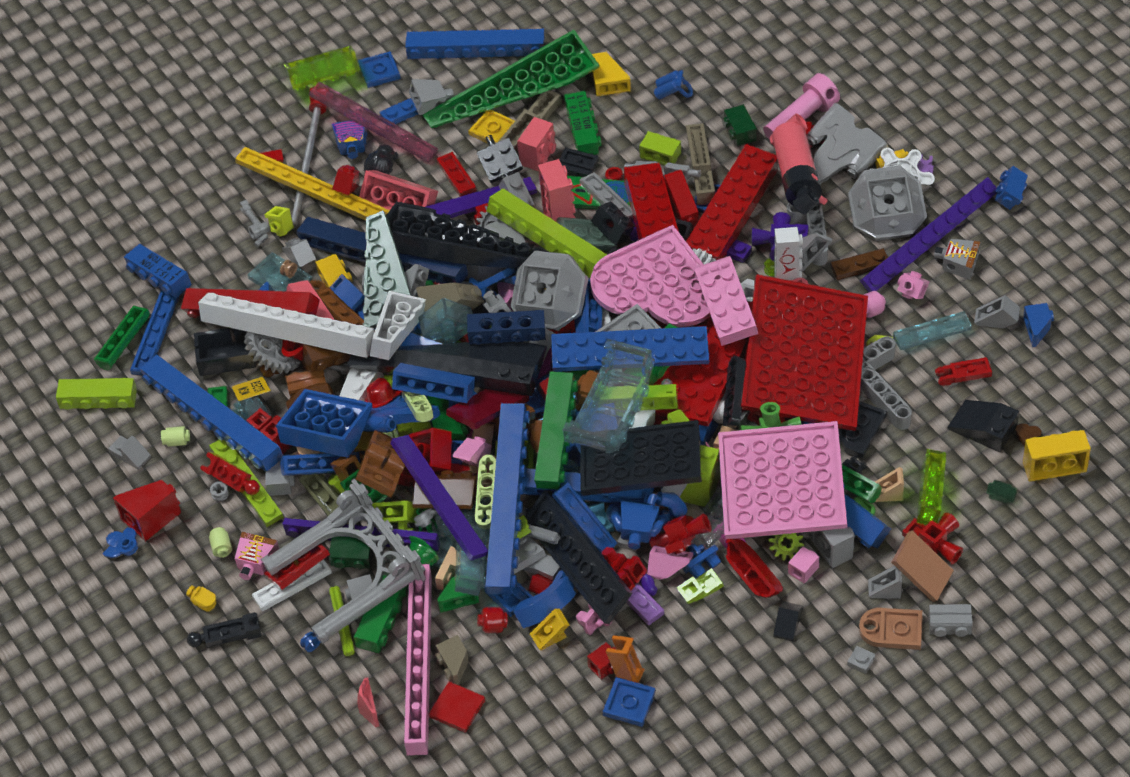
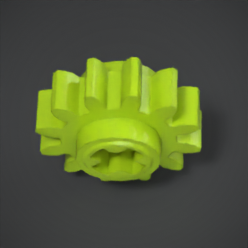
M796 533L773 535L775 536L774 539H768L770 543H773L769 550H776L774 557L781 554L782 561L786 559V555L792 559L794 557L793 553L796 554L799 551L797 548L804 546V544L799 543L803 536H797ZM782 538L790 539L791 544H789V548L781 545V542H783Z

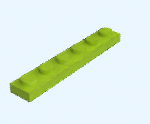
M217 440L209 445L212 453L220 455L228 462L252 475L250 480H255L259 483L260 490L257 494L249 495L245 491L242 494L266 527L284 518L283 513L236 449L232 450L224 440Z

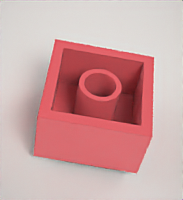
M534 117L517 140L519 160L522 166L538 171V165L546 163L551 153L555 152L556 143L553 123Z

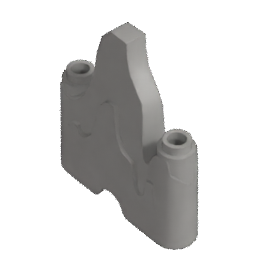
M837 103L830 107L807 134L808 143L812 146L825 140L814 156V166L820 184L847 168L849 169L847 173L853 179L859 177L864 170H867L879 158L884 148H889L888 144L870 128H857L854 125L855 117Z

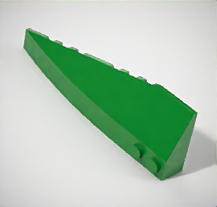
M572 30L424 113L423 117L431 128H435L569 85L596 70L600 65L576 31Z

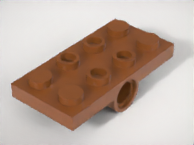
M375 430L355 480L392 497L405 464L390 444L393 438Z

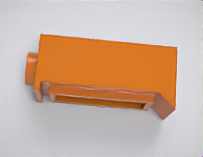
M613 635L612 641L616 649L607 648L606 654L616 677L639 683L645 669L642 668L632 645L634 638Z

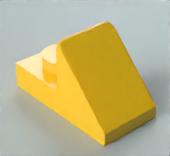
M554 609L530 635L538 649L543 650L567 637L564 630L569 626V623L560 609Z

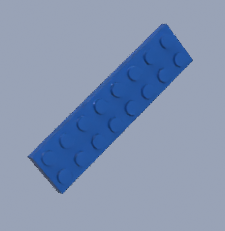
M707 326L551 334L553 372L598 370L600 368L618 369L709 364Z

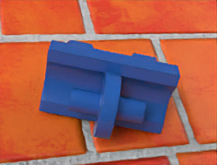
M693 543L689 545L688 549L693 553L694 558L683 568V571L686 574L690 572L697 579L706 572L701 565L703 562H706L712 569L718 566L721 560L716 553L718 551L717 546L713 545L701 553L705 549L702 544L698 547Z

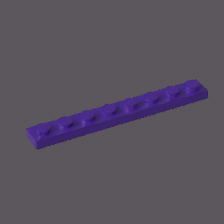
M284 518L282 525L287 536L298 537L321 521ZM345 524L341 528H349V524ZM355 525V530L367 528V526ZM374 527V530L371 535L380 536L381 534L376 529V527ZM400 529L392 531L395 535L397 533L404 541V544H402L404 547L407 545L410 548L409 536H415L424 540L434 551H439L440 541L437 533Z

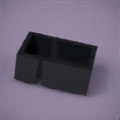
M229 328L194 333L195 358L199 375L205 376L256 368V363L253 361L254 356H249L250 350L245 349L247 344L244 341L248 331L233 328L236 342L232 341Z

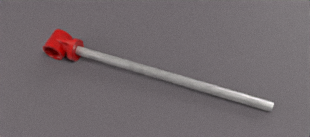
M329 87L310 88L309 110L313 113L301 169V172L306 174L309 171L319 117L326 112V104H330L331 101ZM298 190L292 213L294 228L298 225L304 193Z

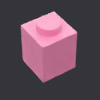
M803 546L788 562V574L804 584L819 568V556L813 550H808Z

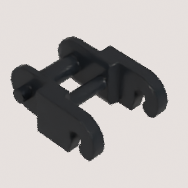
M855 455L850 460L847 458L842 465L850 467L862 475V471L866 469L867 463H861ZM855 463V464H857L859 467H858V468H855L854 466H852V464Z

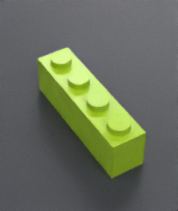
M134 378L59 379L56 400L60 409L134 408L137 387Z

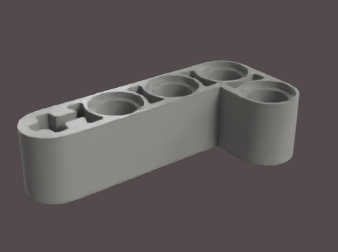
M788 203L787 214L791 217L790 224H808V236L815 233L826 236L821 203H818L805 215L798 212L793 205ZM828 246L812 262L813 264L821 266L827 263Z

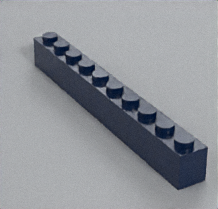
M308 216L297 230L298 238L300 240L306 239L310 247L366 263V232H360ZM398 252L404 273L415 264L429 269L426 281L431 280L433 283L439 284L462 283L468 276L466 264L445 262L409 254L404 255Z

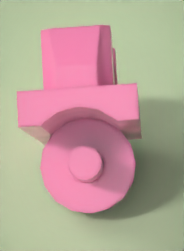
M588 604L590 609L588 613L580 611L576 615V619L584 627L585 633L591 635L602 624L605 626L610 624L603 623Z

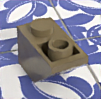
M456 635L436 645L437 653L435 658L439 665L443 664L445 668L443 671L447 680H452L454 684L459 685L469 660L464 644L460 637Z

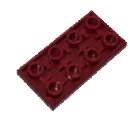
M485 389L473 395L467 403L460 402L446 409V415L453 418L456 422L469 426L470 429H479L480 426L492 422L500 416L501 403L524 404L529 401V396Z

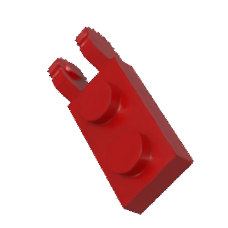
M987 357L950 363V365L935 369L936 375L940 377L938 380L940 386L951 385L953 382L958 383L992 377V370Z

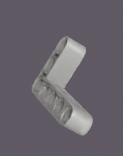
M885 336L864 347L860 389L877 408L887 411L886 418L897 429L905 430L911 425L912 410L876 371L877 368L890 362L895 357V340L892 337Z

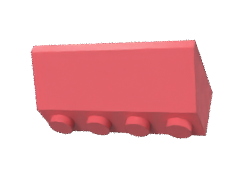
M367 170L359 197L390 210L396 201L422 207L433 205L436 202L438 191L376 170Z

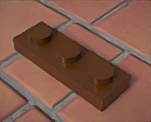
M884 248L831 262V268L836 279L841 280L871 272L886 260L888 256Z

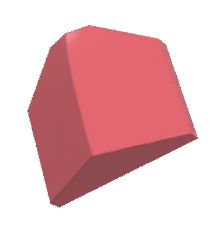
M364 678L359 687L357 697L358 710L373 726L379 727L369 679Z

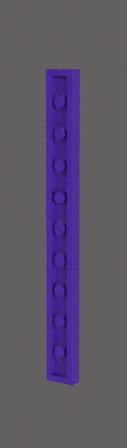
M989 177L985 178L860 280L862 285L868 292L878 291L997 193V187Z

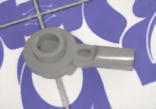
M430 508L414 518L415 526L424 528L431 523L430 519L434 515H438L435 508Z

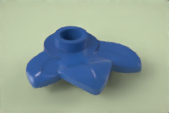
M127 527L123 533L114 531L108 534L106 541L110 546L103 552V555L108 558H116L121 554L126 556L133 555L138 549V543L135 539L136 531L133 528Z

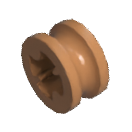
M290 260L284 261L280 268V274L286 275L287 278H292L297 271V264L292 263Z

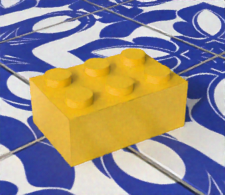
M1074 430L1068 433L1026 439L1023 466L1028 481L1087 472L1091 448L1085 431Z

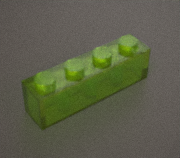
M926 450L921 469L916 523L927 525L931 520L936 523L938 522L942 508L946 452Z

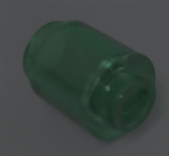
M994 480L993 483L989 482L986 494H989V499L1006 504L1009 502L1014 503L1017 488L1013 487L1012 484Z

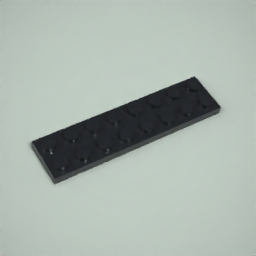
M545 489L525 515L527 523L558 533L560 540H558L557 544L539 541L603 623L610 624L633 593L569 513L558 504L552 496L553 493Z

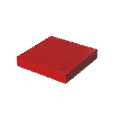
M448 681L429 712V718L466 733L484 704L485 696Z

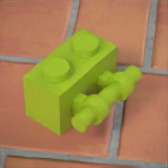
M393 501L372 504L373 508L378 507L381 511L384 522L388 520L391 525L398 524V529L415 531L414 528L407 527L409 523H416L414 518L418 516L416 513L418 508H413V502Z

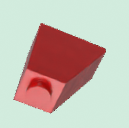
M682 170L665 174L664 180L675 218L693 223V226L696 225L699 221L698 209Z

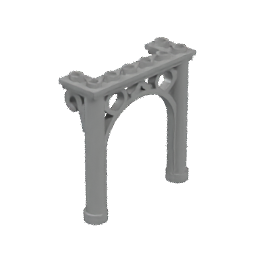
M355 479L349 485L351 490L344 491L338 496L336 503L339 507L326 519L270 556L266 555L261 558L263 565L272 576L329 538L337 536L354 537L366 543L373 550L377 559V573L370 587L311 627L321 644L327 642L330 636L415 579L417 581L426 580L423 573L425 568L420 562L421 558L415 550L411 551L407 545L405 547L402 545L404 541L398 533L395 535L392 532L394 530L388 520L384 522L382 519L383 515L378 507L373 508V502L367 495L368 491L363 484L359 485ZM365 520L368 523L366 529L355 530V524L358 521ZM349 523V528H341L345 524ZM374 526L380 532V536L371 535ZM388 543L394 551L384 553L385 545ZM395 559L390 563L388 569L384 567L387 560Z

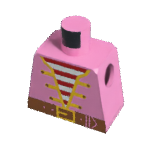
M246 532L241 533L235 561L237 568L241 570L239 576L242 579L250 580L253 573L264 575L267 569L263 565L261 558L266 555L270 556L279 550L277 540Z

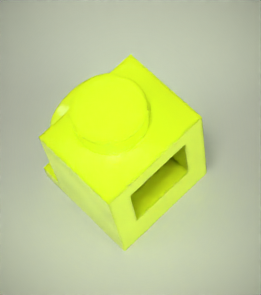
M275 206L264 214L265 218H268L271 232H275L277 236H284L294 228L289 208Z

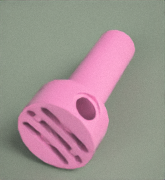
M817 73L803 85L804 94L763 127L766 137L770 140V136L776 127L785 123L795 113L806 120L817 110L827 112L834 103L840 100V93L835 84L824 74Z

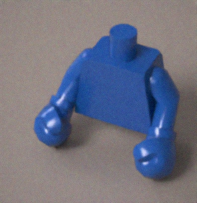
M621 501V504L612 503L606 511L608 521L614 525L616 531L621 532L623 540H629L628 547L635 550L640 548V542L649 543L651 537H655L659 532H664L663 526L668 521L673 520L668 510H661L659 512V506Z

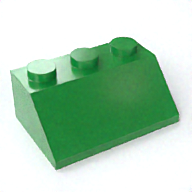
M427 396L430 405L438 406L440 416L432 420L433 428L451 431V440L465 441L468 438L467 434H470L469 427L461 422H456L453 418L446 415L449 401L447 399Z

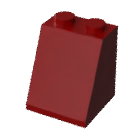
M163 480L113 497L120 520L128 527L133 528L136 534L145 542L181 513L180 502L176 497L177 492L171 484L167 485Z

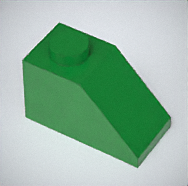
M472 573L458 575L464 576L465 579L457 576L451 578L437 599L440 613L479 603L476 585L470 584L475 583V581H472V579L474 580Z

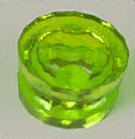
M768 258L764 262V272L768 276H775V262Z

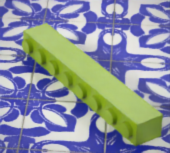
M504 188L489 197L488 213L547 251L571 255L589 278L596 263L607 255Z

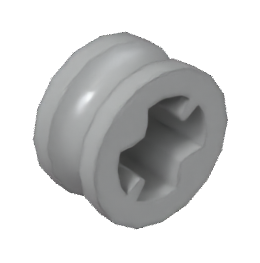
M215 482L210 487L211 496L215 501H224L229 495L227 485L223 482Z

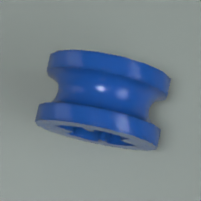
M308 632L300 641V645L307 652L314 651L320 644L314 632Z

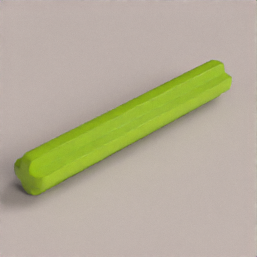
M339 586L330 587L329 589L334 612L344 606ZM349 625L339 630L344 655L348 657L354 655L355 651Z

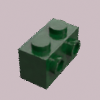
M744 104L724 110L722 123L724 128L728 129L730 140H734L736 146L757 141V128Z
M337 536L331 538L330 555L328 556L331 566L336 568L351 567L358 570L371 568L373 550L366 543L354 537Z

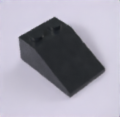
M965 400L947 429L1001 452L1018 425L1020 411L1002 403Z

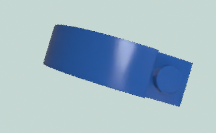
M563 570L558 572L552 584L544 591L518 603L514 614L522 628L542 622L554 609L561 610L573 599L576 594L573 589L575 586Z

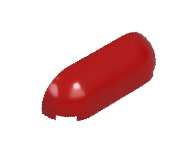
M740 538L726 540V543H728L727 555H725L727 561L754 594L761 597H773L783 590L781 582L752 547Z

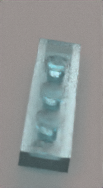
M965 311L894 331L893 337L899 349L904 350L969 331L972 325Z

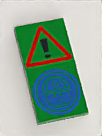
M567 176L568 179L571 178L573 183L571 191L575 200L572 202L574 207L597 210L601 204L580 184V179L583 177ZM602 179L630 206L624 181Z

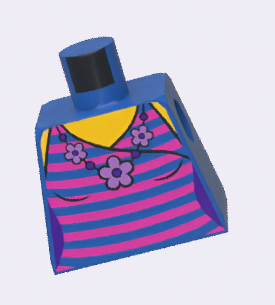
M365 119L332 123L334 138L340 154H347L348 158L355 159L358 157V153L366 150L367 127Z

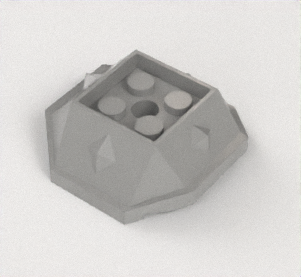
M900 165L864 170L848 192L853 228L875 241L913 236L927 219L921 182ZM889 199V200H891L893 203H892V204H886V203L884 202V200Z
M534 251L517 270L511 308L514 312L544 310L545 328L559 330L573 319L575 320L582 315L588 277L569 254Z

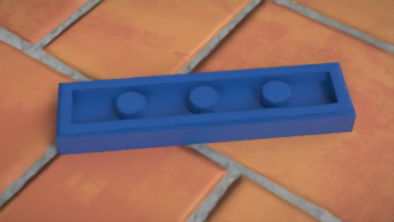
M566 482L552 495L558 504L574 519L600 553L606 547L614 548L618 544L569 482Z

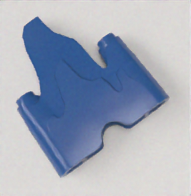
M401 393L388 404L379 408H372L363 431L374 432L376 430L388 433L394 430L398 424L419 421L415 419ZM431 405L433 411V419L431 420H434L440 416L438 406Z

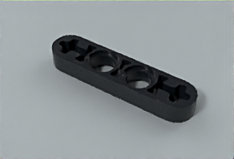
M733 356L728 363L723 425L732 429L739 425L741 419V401L746 366L745 359L738 356Z

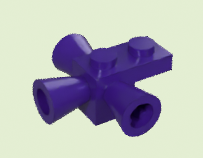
M784 212L776 213L773 216L774 224H771V231L752 228V246L770 243L771 251L769 257L775 262V229L798 227V234H802L803 238L808 236V224H790L791 217L789 214Z

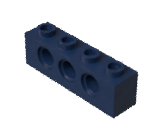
M544 310L467 314L469 344L546 340Z

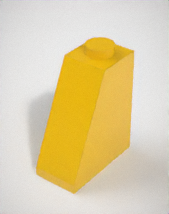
M607 52L592 54L600 65L599 68L591 72L596 96L631 91L630 76Z

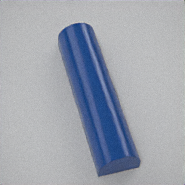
M352 452L351 455L356 456L360 463L359 452ZM329 453L284 455L281 457L280 462L282 476L335 473L331 463L341 456Z

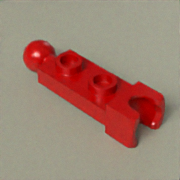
M212 452L206 454L211 463L208 467L202 465L200 467L202 471L212 475L238 492L244 493L245 491L249 495H255L259 492V483L255 480H250L252 475L228 462L218 454Z

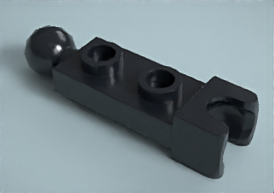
M253 612L242 615L241 618L203 626L202 634L197 631L188 634L187 643L191 647H198L205 641L206 647H212L246 638L248 640L259 638L262 636L258 625V615Z

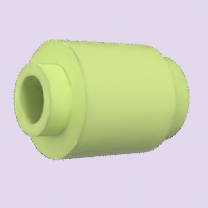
M185 426L168 427L166 430H161L162 445H167L168 447L187 445V441H190V431L186 430Z
M222 527L211 530L209 541L213 555L220 558L227 557L232 552L228 532Z

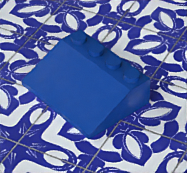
M304 389L276 425L280 442L348 458L359 443L372 409V403Z

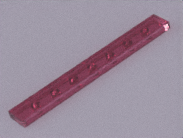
M318 82L309 93V96L427 163L438 152L437 147L321 82Z

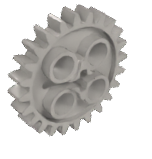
M247 332L245 335L244 343L247 344L245 349L250 350L248 355L254 356L253 361H259L258 366L265 365V370L271 368L272 373L276 370L280 374L283 371L288 373L290 370L294 371L301 363L299 359L286 357L282 354L283 339Z

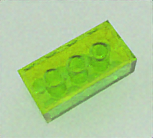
M350 45L284 64L289 85L292 89H296V91L303 90L307 85L311 84L313 86L321 85L323 81L328 79L330 81L340 79L339 76H353L357 71H360L355 50Z

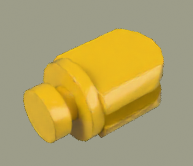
M193 585L187 590L186 596L190 598L193 605L206 612L215 608V593L204 587L198 586L196 588Z

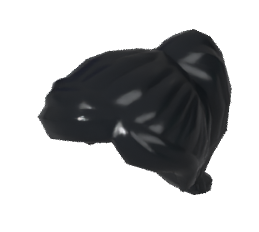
M380 145L377 151H373L366 158L364 172L376 170L389 175L393 171V160L398 159V152H395L389 145Z

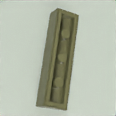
M324 474L303 475L300 478L301 484L328 516L339 507L336 500L340 494L328 483V479Z

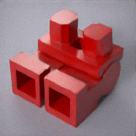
M259 408L246 422L279 445L282 454H284L292 445L280 442L276 425L281 420V417L276 415L272 418Z
M606 547L601 552L602 556L631 591L635 587L634 583L637 584L647 572L638 556H632L628 559L624 554L617 553L614 548Z

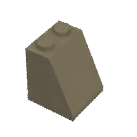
M446 283L416 288L418 297L426 299L424 312L428 322L453 324L484 303L481 290L475 285Z

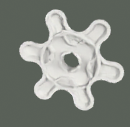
M884 148L881 151V158L885 163L884 167L900 165L921 182V185L933 184L935 180L934 175L930 172H921L917 167L922 157L919 150H911L905 158L896 157L894 151L890 148ZM889 199L884 200L886 204H890L892 202Z

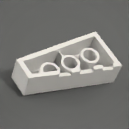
M393 291L388 292L372 338L370 356L386 360L391 358L423 317L426 299Z
M350 368L339 396L365 401L367 398V386L378 378H384L382 372Z

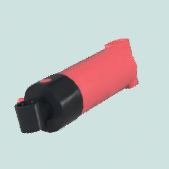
M795 113L785 123L776 127L770 136V142L775 148L786 199L798 212L805 215L818 203L825 205L827 199L821 195L822 189L810 150L812 145L808 143L805 131L808 129L807 124L802 116Z

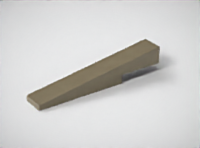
M552 90L542 93L529 110L524 109L498 142L509 138L515 151H517V140L532 119L537 117L546 121L563 103L561 95Z
M704 124L686 125L691 166L693 170H701L700 178L693 177L697 205L709 204L715 195Z

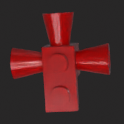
M704 513L695 519L691 516L683 515L668 521L663 526L665 532L651 537L650 545L652 548L653 546L664 547L667 554L673 552L675 554L682 553L686 550L687 546L692 544L691 541L696 537L695 535L712 531L711 523Z
M944 513L938 524L931 520L927 525H924L914 518L902 531L903 537H906L908 532L914 531L936 554L940 552L951 564L956 563L963 552V547L947 541V535L959 527L958 520L950 513Z

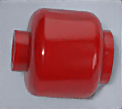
M485 607L482 609L481 614L477 615V626H481L484 633H502L503 629L507 628V612H504L501 607Z

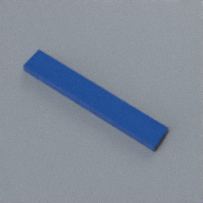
M161 289L131 366V374L143 376L140 368L158 354L179 296L175 298L170 294L167 295Z

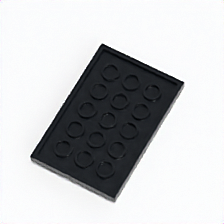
M698 420L581 434L580 491L582 496L702 482Z

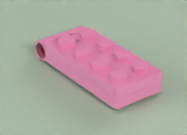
M728 256L694 268L721 346L758 334L754 318L731 257Z

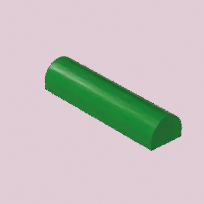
M132 306L94 358L95 363L100 368L109 371L150 316L149 310Z
M842 465L844 489L869 503H874L880 496L881 486Z

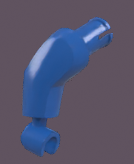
M648 492L644 498V502L654 506L656 503L657 505L667 507L674 519L687 514L686 504L676 493L658 492L654 494Z

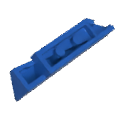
M589 278L582 315L574 320L576 333L595 332L602 327V306L597 303L591 293Z

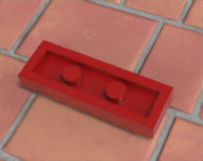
M453 152L437 158L438 165L460 197L477 191L476 185Z

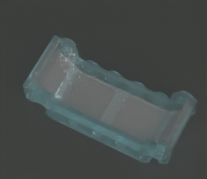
M607 339L604 348L608 352L601 359L602 367L576 420H571L570 423L566 422L563 428L565 442L578 443L604 450L610 454L619 450L621 444L625 443L627 431L634 424L635 414L641 410L642 400L644 397H647L649 392L648 385L655 360L652 357V350Z

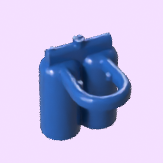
M675 70L656 80L657 88L654 89V94L659 100L677 91L686 98L691 97L693 94L692 86L683 77V70ZM681 83L687 86L689 93L685 92L684 89L681 88Z

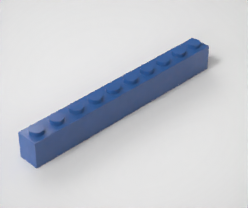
M155 355L140 368L143 374L142 379L147 385L151 384L160 395L163 393L172 404L176 403L182 412H188L191 418L196 422H201L207 431H213L215 436L221 441H226L232 450H238L244 459H250L257 469L261 468L267 472L281 461L283 454L279 445L160 356Z
M501 403L485 585L488 594L512 595L513 587L517 585V576L514 575V570L518 569L516 550L520 548V539L517 538V532L521 531L519 513L523 511V503L520 501V495L524 494L522 477H525L526 467L523 465V459L527 458V447L524 446L529 436L526 423L530 422V412L526 410L525 404Z

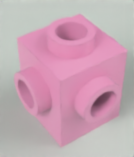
M911 271V273H904L900 276L897 290L902 292V296L905 298L923 299L930 281L921 278L922 274Z

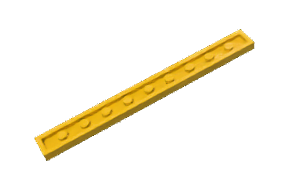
M244 147L235 158L236 163L365 221L368 216L384 211L387 215L390 211L354 194L346 195L332 190L333 185L247 147Z

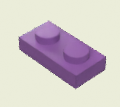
M639 584L632 589L631 592L633 594L626 603L648 626L664 615V609Z

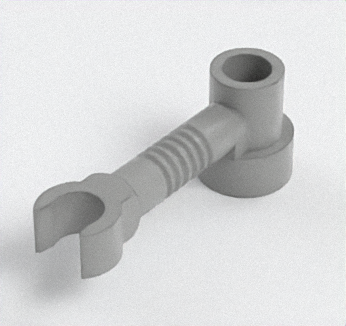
M247 200L239 202L242 206L240 208L241 212L247 215L253 225L248 226L249 234L253 240L258 239L264 233L270 232L268 223L266 221L263 223L259 221Z

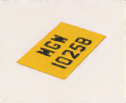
M263 376L232 386L238 401L271 391Z

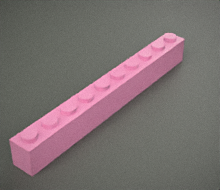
M429 564L423 565L425 568L423 573L426 580L417 581L415 579L409 583L404 736L407 755H428L432 576Z

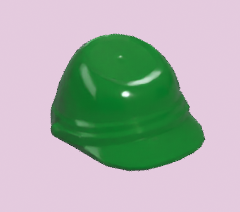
M409 536L411 542L410 549L418 553L422 565L429 564L432 566L438 562L439 556L424 540L415 536Z

